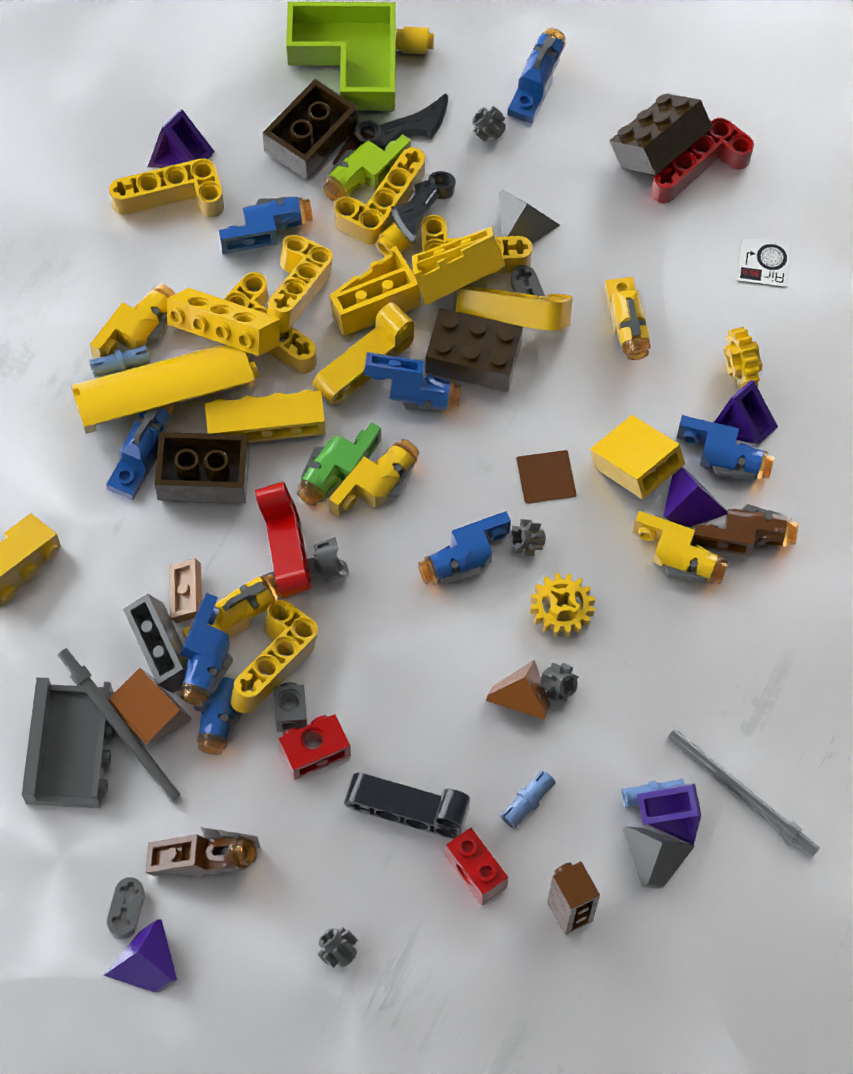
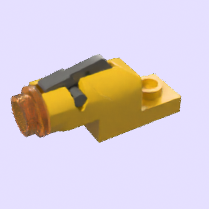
M633 277L605 280L604 286L614 334H618L622 352L629 360H640L647 357L651 347L640 294L635 289Z
M159 284L157 287H153L147 296L134 308L122 302L90 343L93 359L114 354L119 343L129 349H134L145 345L148 340H158L167 323V298L176 293L168 286Z
M401 439L399 442H395L375 463L364 456L329 498V512L339 518L345 510L350 511L353 508L357 497L374 508L382 504L388 497H398L414 469L419 450L408 440Z
M638 511L632 533L637 534L638 537L645 541L659 542L653 562L665 567L669 577L698 583H722L729 561L723 560V556L714 554L697 544L695 547L692 546L694 529Z
M272 574L266 577L264 575L258 576L216 602L214 607L219 608V612L213 625L209 626L227 633L229 640L249 629V620L266 611L270 603L278 600V597L281 596L275 577ZM191 625L182 630L185 639L189 633Z

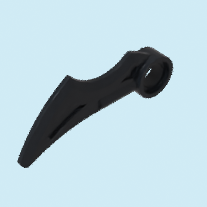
M444 93L426 108L381 125L369 119L358 122L354 130L356 145L360 147L362 144L370 141L378 147L386 148L391 141H396L402 134L406 137L418 135L432 139L444 120L448 95ZM364 130H370L375 136L372 139H365L360 133Z
M444 171L433 172L429 175L428 180L414 185L415 194L410 201L402 205L391 206V213L397 227L412 244L416 243L418 228L422 218L437 199H448L453 196L456 180L452 174ZM435 184H444V185H447V186H446V187H441V186H437V185H435Z

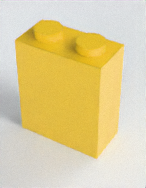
M634 415L628 417L590 448L595 468L641 499L648 496L685 465L680 444Z

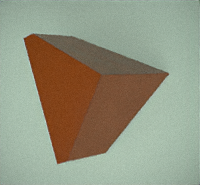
M535 659L495 684L488 693L486 701L544 720L550 709V702L548 697H546V691L540 688L541 676Z

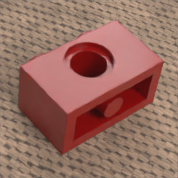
M336 714L329 717L327 715L319 716L312 720L310 725L301 729L299 727L291 728L285 731L282 737L278 738L280 750L294 780L351 756L350 744ZM311 740H318L322 743L316 749H310L306 746L307 742Z
M472 827L445 845V857L481 906L507 888L509 877Z

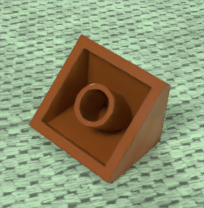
M141 668L108 698V701L120 717L146 745L189 723L192 719L166 690L158 686L155 679Z

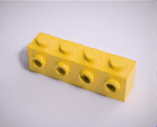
M302 390L299 393L292 394L274 393L264 397L245 396L236 400L216 399L205 403L208 434L248 435L249 443L326 435L321 391Z

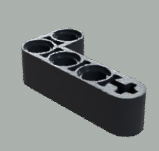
M354 773L344 804L348 808L364 814L454 839L462 834L470 808V797L455 789H444L442 795H437L368 774Z

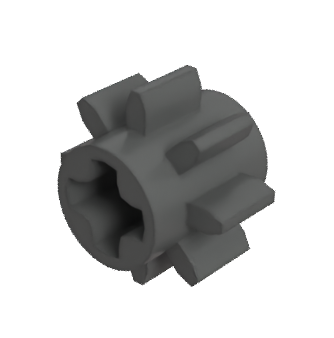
M492 106L490 111L486 108H481L472 120V124L475 126L473 131L484 142L488 138L497 140L506 129V124L503 122L506 118L494 106Z
M520 519V526H512L509 541L511 546L514 547V553H522L523 556L533 557L535 556V550H543L546 534L540 528L541 523Z
M551 663V667L544 670L541 676L540 688L547 691L546 697L554 701L558 698L567 701V698L576 692L578 686L577 679L579 677L571 673L573 670L572 666L565 663L561 665Z
M335 927L330 928L319 939L318 944L322 950L318 953V956L332 968L336 965L339 967L347 966L357 955V949L353 945L358 942V939L349 930L346 931L344 927H341L339 930Z

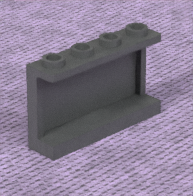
M36 677L22 787V797L27 805L100 808L101 799L107 797L108 780L104 779L105 768L110 769L111 750H107L108 739H113L114 728L81 686L51 685L49 678ZM104 682L103 687H98L107 700L114 693L111 682Z

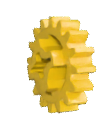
M744 327L730 329L727 331L728 336H726L728 345L724 346L723 349L728 374L730 376L734 375V380L737 381L739 388H743L749 381H755L758 387V381H760L758 372L762 371L759 346L756 341L752 342V337L749 336L748 330L744 329Z
M556 573L555 580L553 581L547 576L544 577V586L536 584V594H531L530 603L533 604L530 606V614H537L534 617L535 625L543 623L542 632L545 633L552 629L554 630L553 636L556 638L559 632H564L566 638H569L571 630L580 634L582 630L581 624L588 627L591 620L589 617H593L595 608L592 607L595 603V597L588 596L591 587L586 586L582 588L583 579L579 578L574 582L571 580L572 576L570 573L567 574L565 579H561L560 574ZM577 596L582 603V609L580 608V604L576 602ZM542 602H545V606L549 608L548 614L545 612Z

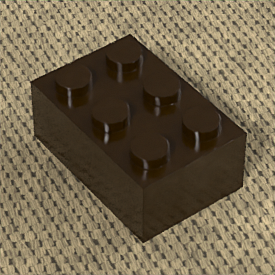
M314 79L262 132L264 152L307 180L355 130V126L358 123V107L317 79Z
M666 93L659 96L656 102L648 109L638 113L637 118L630 124L620 128L609 142L621 168L657 175L713 128L701 99Z
M439 308L425 356V373L509 392L522 344L523 327Z
M159 432L155 474L157 499L163 501L246 503L250 455L248 435Z

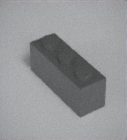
M146 594L125 607L123 611L157 685L171 693H175L183 688L182 684L185 679L188 658L180 655L183 644L164 603L150 594Z

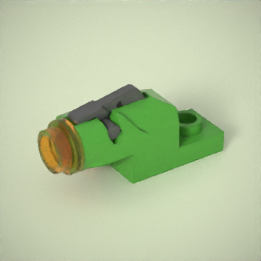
M371 422L366 430L362 429L358 433L354 443L336 435L324 447H315L301 475L297 496L311 506H316L318 502H322L328 492L340 480L344 481L364 456L368 459L371 457L381 442V427Z

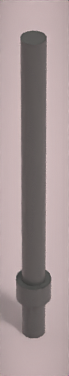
M68 648L58 653L57 656L72 674L70 678L77 686L81 685L170 802L181 795L90 678L92 674L86 666H81Z
M674 729L669 734L668 739L778 828L782 832L781 836L788 842H795L812 857L819 851L820 847L801 832L803 829L794 821L791 823L679 731Z

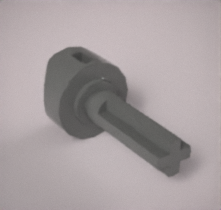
M336 537L314 545L315 557L307 559L310 576L320 572L321 575L325 576L326 581L329 582L349 575L347 563L337 556L339 548ZM274 571L262 575L266 589L271 591L278 588Z

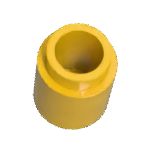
M403 26V29L397 28L396 50H400L405 54L428 55V49L433 50L434 33H429V27Z
M395 222L385 229L376 241L378 250L385 257L390 254L389 250L395 245L400 253H402L412 244L401 233Z

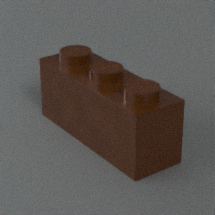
M582 861L574 865L571 862L565 863L558 867L552 876L547 903L564 935L593 922L600 898V893Z

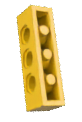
M187 288L167 298V324L256 356H260L280 344V318L192 288Z

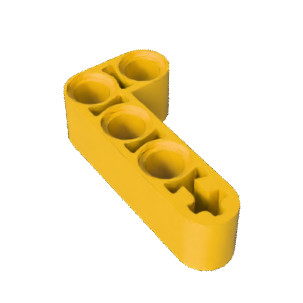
M415 147L405 149L367 204L352 197L338 199L334 205L335 226L337 229L365 244H376L379 235L394 222L391 206L407 203L415 191L414 185L423 180L425 176V154L423 151Z
M205 158L114 180L109 186L112 208L115 212L122 215L195 197L201 213L207 217H216L224 209L222 187L215 165L212 161Z
M429 215L422 221V252L459 239L447 238L446 221L439 215ZM522 236L496 237L505 266L497 273H512L520 265H531L533 246L529 239Z
M290 235L283 240L280 266L290 274L270 297L267 314L280 318V333L288 331L320 292L329 280L332 267L333 253L331 250L298 235Z
M258 272L246 274L226 295L224 300L267 314V309L263 307L268 301L266 277ZM259 289V291L252 292L250 290ZM293 327L286 332L280 333V338L286 339V341L280 342L277 347L267 351L298 373H310L317 364L315 343Z
M466 285L457 290L456 312L522 327L559 331L570 326L573 297L565 294L538 296Z
M394 302L388 303L376 316V328L321 370L313 379L312 386L317 391H321L322 396L331 405H337L371 378L364 375L367 352L398 357L412 344L414 340V321Z
M275 600L270 603L267 609L264 630L274 641L234 681L231 705L240 713L246 714L254 711L274 691L273 687H278L314 649L318 634L317 623L285 600Z

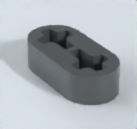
M520 265L512 271L511 287L513 292L545 296L533 268ZM520 276L528 279V287H525L523 281L519 280Z
M127 877L118 882L114 891L107 917V926L111 935L117 939H127L137 929L145 899V891L142 883L136 878ZM130 886H134L135 892L138 895H132L129 905H125L126 897L122 892L128 891ZM123 911L127 912L126 920L130 925L123 926L122 930H118L114 921H120Z

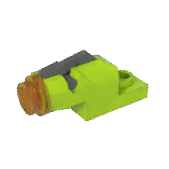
M402 134L396 141H391L384 151L370 141L362 144L356 150H346L325 179V184L322 186L324 194L331 201L336 202L342 197H348L353 191L364 184L376 190L405 149L411 148V140Z

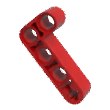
M715 118L711 121L713 128L657 175H654L651 189L652 198L659 203L671 202L718 158L733 169H745L751 161L754 148L753 140L729 120Z
M282 481L256 489L255 496L266 522L275 579L282 598L312 590L301 522L285 482Z

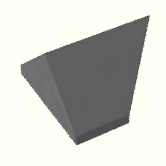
M504 190L499 192L502 237L522 236L533 243L560 226V224L523 200Z
M626 826L622 829L642 887L645 888L664 887L695 847L694 845L645 828Z

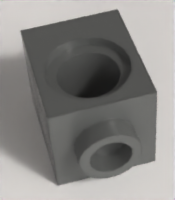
M287 682L281 684L280 687H273L277 732H285L294 727L301 729L307 726L304 685ZM289 701L298 704L293 710L283 708V705Z

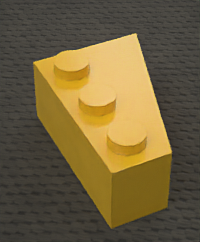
M492 226L412 256L414 276L426 305L486 275L495 274L505 266L504 258Z
M396 245L389 250L390 254L382 260L372 262L369 265L370 269L361 276L355 275L329 295L332 317L343 336L376 324L377 314L388 303L394 302L403 312L421 306L420 289L415 276Z
M32 513L4 532L6 538L0 542V607L4 603L10 602L16 596L18 589L25 582L31 581L37 575L39 568L46 561L52 560L61 547L57 533Z

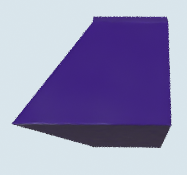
M180 109L162 126L147 167L164 168L197 159H208L215 151L185 111Z
M749 381L733 395L714 421V423L738 428L736 440L760 444L778 428L755 381Z
M684 467L672 475L663 515L667 520L689 528L696 524L727 515L728 511Z
M679 784L637 794L643 825L647 824L694 845L702 815L695 784Z
M162 919L155 920L139 931L103 976L152 992H160L177 981Z

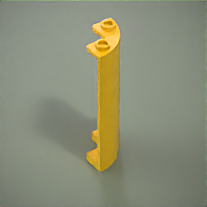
M221 344L73 384L71 388L85 434L97 431L96 425L245 384L248 385V388H252L255 385L254 378L259 377L254 361H248L250 358L248 352Z

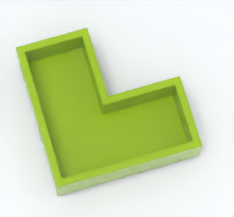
M288 1L286 39L288 65L340 66V95L356 105L358 111H395L396 2Z

